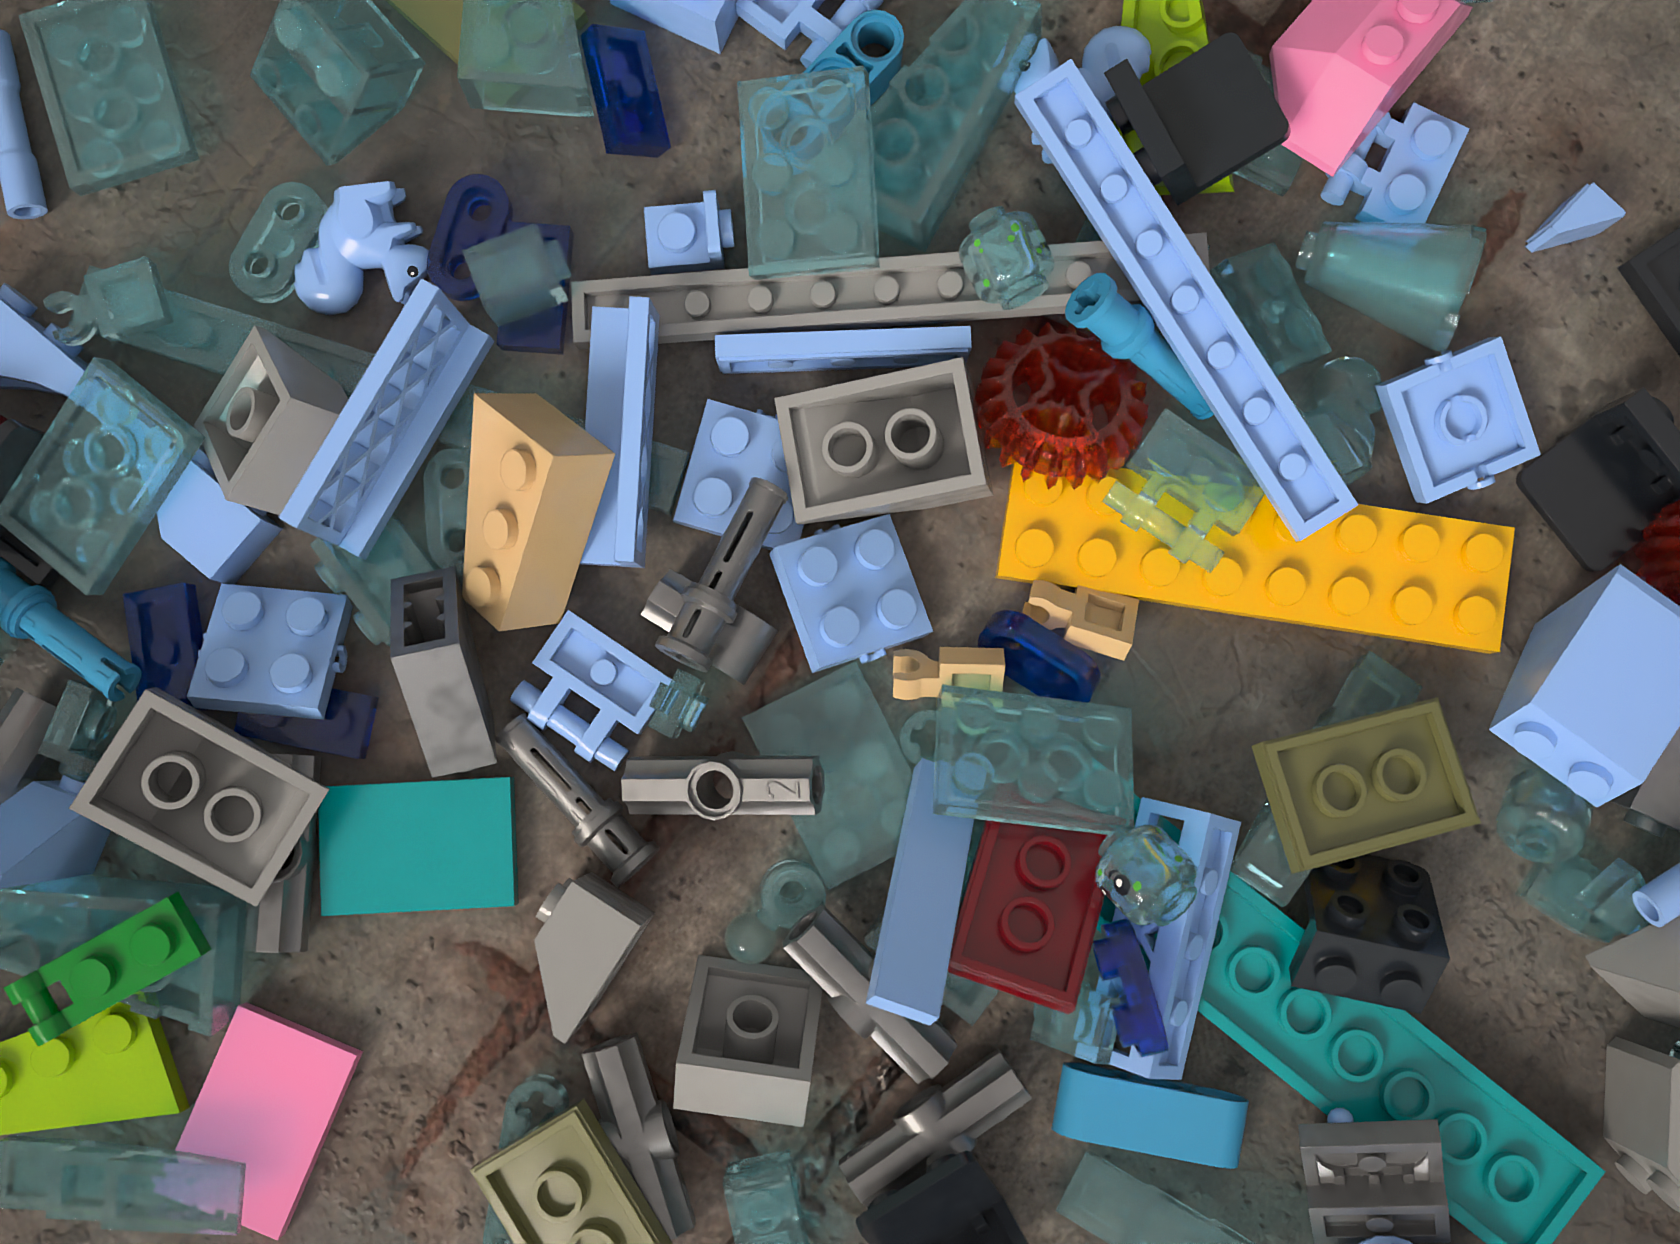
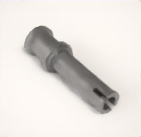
M756 477L751 478L749 487L731 522L723 533L721 541L699 583L691 582L690 586L684 588L681 594L684 604L668 635L659 636L656 641L655 647L661 652L693 669L708 672L712 664L708 656L725 623H733L737 616V604L733 600L755 558L758 556L761 546L779 511L788 500L785 491L767 480Z
M526 713L519 715L495 737V742L509 753L513 760L533 780L535 785L543 791L575 826L572 834L575 836L574 841L579 847L588 846L613 873L610 881L616 887L621 886L638 872L659 851L660 847L654 841L646 842L621 815L623 807L618 801L613 802L611 798L604 801L551 742L527 720L528 716ZM534 754H538L570 789L569 792L564 790L533 756ZM579 802L583 803L590 811L588 815L578 805ZM607 835H612L628 854H623Z

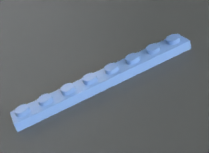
M1072 59L1016 94L1014 104L1143 305L1152 315L1154 322L1294 540L1297 542L1305 539L1358 506L1353 495Z

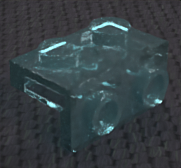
M1275 242L1229 257L1210 270L1213 280L1276 377L1314 363L1332 352L1322 332L1318 318L1311 312L1293 278L1290 265L1282 257Z
M395 513L392 514L366 560L321 538H317L310 543L311 548L321 559L314 565L315 570L326 585L337 595L342 594L344 591L359 609L353 615L354 621L365 636L377 646L382 642L390 646V579L438 570Z

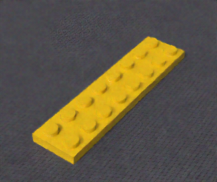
M1015 452L1012 460L995 578L1031 584L1033 580H1044L1055 584L1059 588L1075 590L1080 585L1097 591L1126 595L1142 601L1491 654L1500 652L1515 528L1358 504V506L1305 539L1296 542L1262 489Z

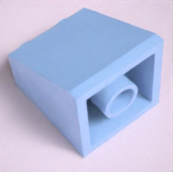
M1619 564L1534 625L1489 730L1595 807H1599L1642 784L1680 727V606Z

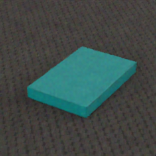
M514 777L326 786L329 788V791L318 807L321 916L508 907L519 904Z

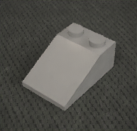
M963 357L774 398L795 521L798 525L928 509L993 496L972 377Z
M155 687L145 689L69 809L257 907L328 793L329 788L219 721Z

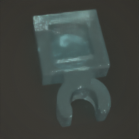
M146 256L84 275L88 294L77 296L70 292L60 291L47 296L43 300L45 308L56 314L66 313L70 310L74 311L73 322L68 327L53 331L54 339L68 346L86 343L93 337L97 328H99L102 337L115 342L174 323L157 265Z

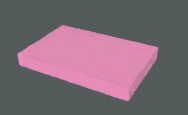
M245 1002L238 1005L158 1190L270 1238L279 1240L287 1231L363 1051Z

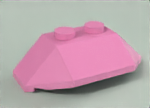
M1312 0L1274 43L1269 54L1274 98L1291 128L1289 138L1281 145L1333 177L1465 21L1472 7L1461 0Z

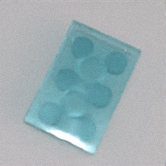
M66 0L19 15L71 190L79 196H85L200 160L152 0Z
M864 66L738 81L749 276L754 280L880 268L869 73Z
M94 357L1 502L0 524L85 595H103L206 437L111 360Z
M856 661L742 717L761 756L819 755L821 767L824 769L825 782L821 812L817 815H791L827 890L896 856L913 773Z
M942 684L937 696L933 814L1127 837L1134 828L1132 709Z

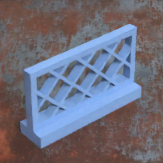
M422 278L420 279L279 516V519L291 526L340 546L364 560L367 559L494 343L490 335L470 325L438 287Z

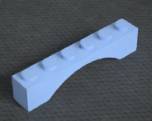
M4 283L0 287V389L36 390L66 396L77 401L100 417L124 442L143 472L156 506L161 538L209 579L235 585L283 528L266 515L268 512L227 501L203 447L195 442L189 448L185 447L172 436V433L178 426L170 418L147 402L141 408L125 396L131 388L125 380L100 362L94 368L89 366L78 356L84 349L81 343L52 322L47 328H44L31 317L38 308L16 289Z

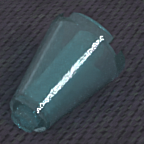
M1323 221L1319 233L1306 232L1295 268L1307 271L1304 284L1430 350L1445 352L1461 315L1458 313L1465 295L1469 294L1485 245L1487 229L1477 227L1475 224Z

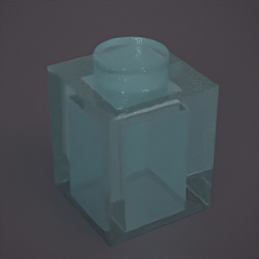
M536 223L462 250L483 307L498 327L569 300L561 280L571 277L572 274L558 239L547 243Z

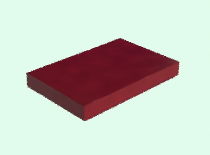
M999 780L994 789L959 906L947 972L1068 1015L1075 1011L1105 894L1099 887L1102 886L1107 889L1109 872L1112 870L1124 823ZM1098 869L1102 871L1101 876L1098 874Z

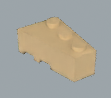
M474 393L462 598L498 631L560 623L615 457L613 451L537 393Z

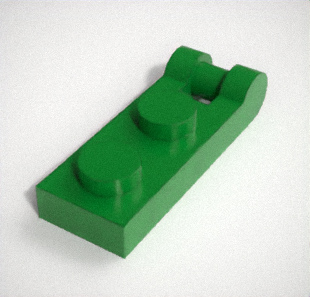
M178 891L3 989L13 1006L18 1003L22 1004L33 1023V1026L27 1030L37 1047L203 956L212 948ZM59 980L73 1002L62 1010L59 1009L47 988Z

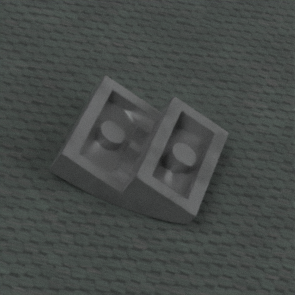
M1437 1119L1298 1124L1300 1151L1314 1244H1358L1360 1241L1374 1235H1394L1412 1243L1451 1242L1442 1146Z

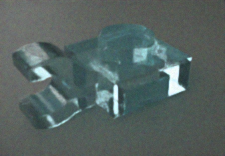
M678 668L669 685L660 682L649 704L656 711L648 727L675 739L678 738L682 729L692 733L709 701V698L700 694L706 682Z

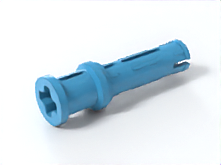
M1096 273L1078 285L1071 294L1065 309L1066 319L1076 328L1087 327L1101 339L1102 349L1112 358L1131 360L1190 410V413L1195 418L1204 420L1214 415L1167 340L1154 329L1155 325L1152 315L1141 304L1131 305L1117 292L1116 282L1106 273Z
M0 557V627L13 638H30L101 691L110 701L117 702L125 698L124 693L116 688V684H119L128 693H132L141 679L142 671L140 668L125 660L59 611L55 597L48 589L39 585L31 586L16 575V568L11 563Z

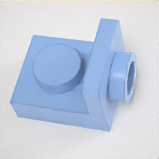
M716 190L703 191L704 202L644 207L648 267L651 275L725 269L723 248L735 247L731 209L720 210Z

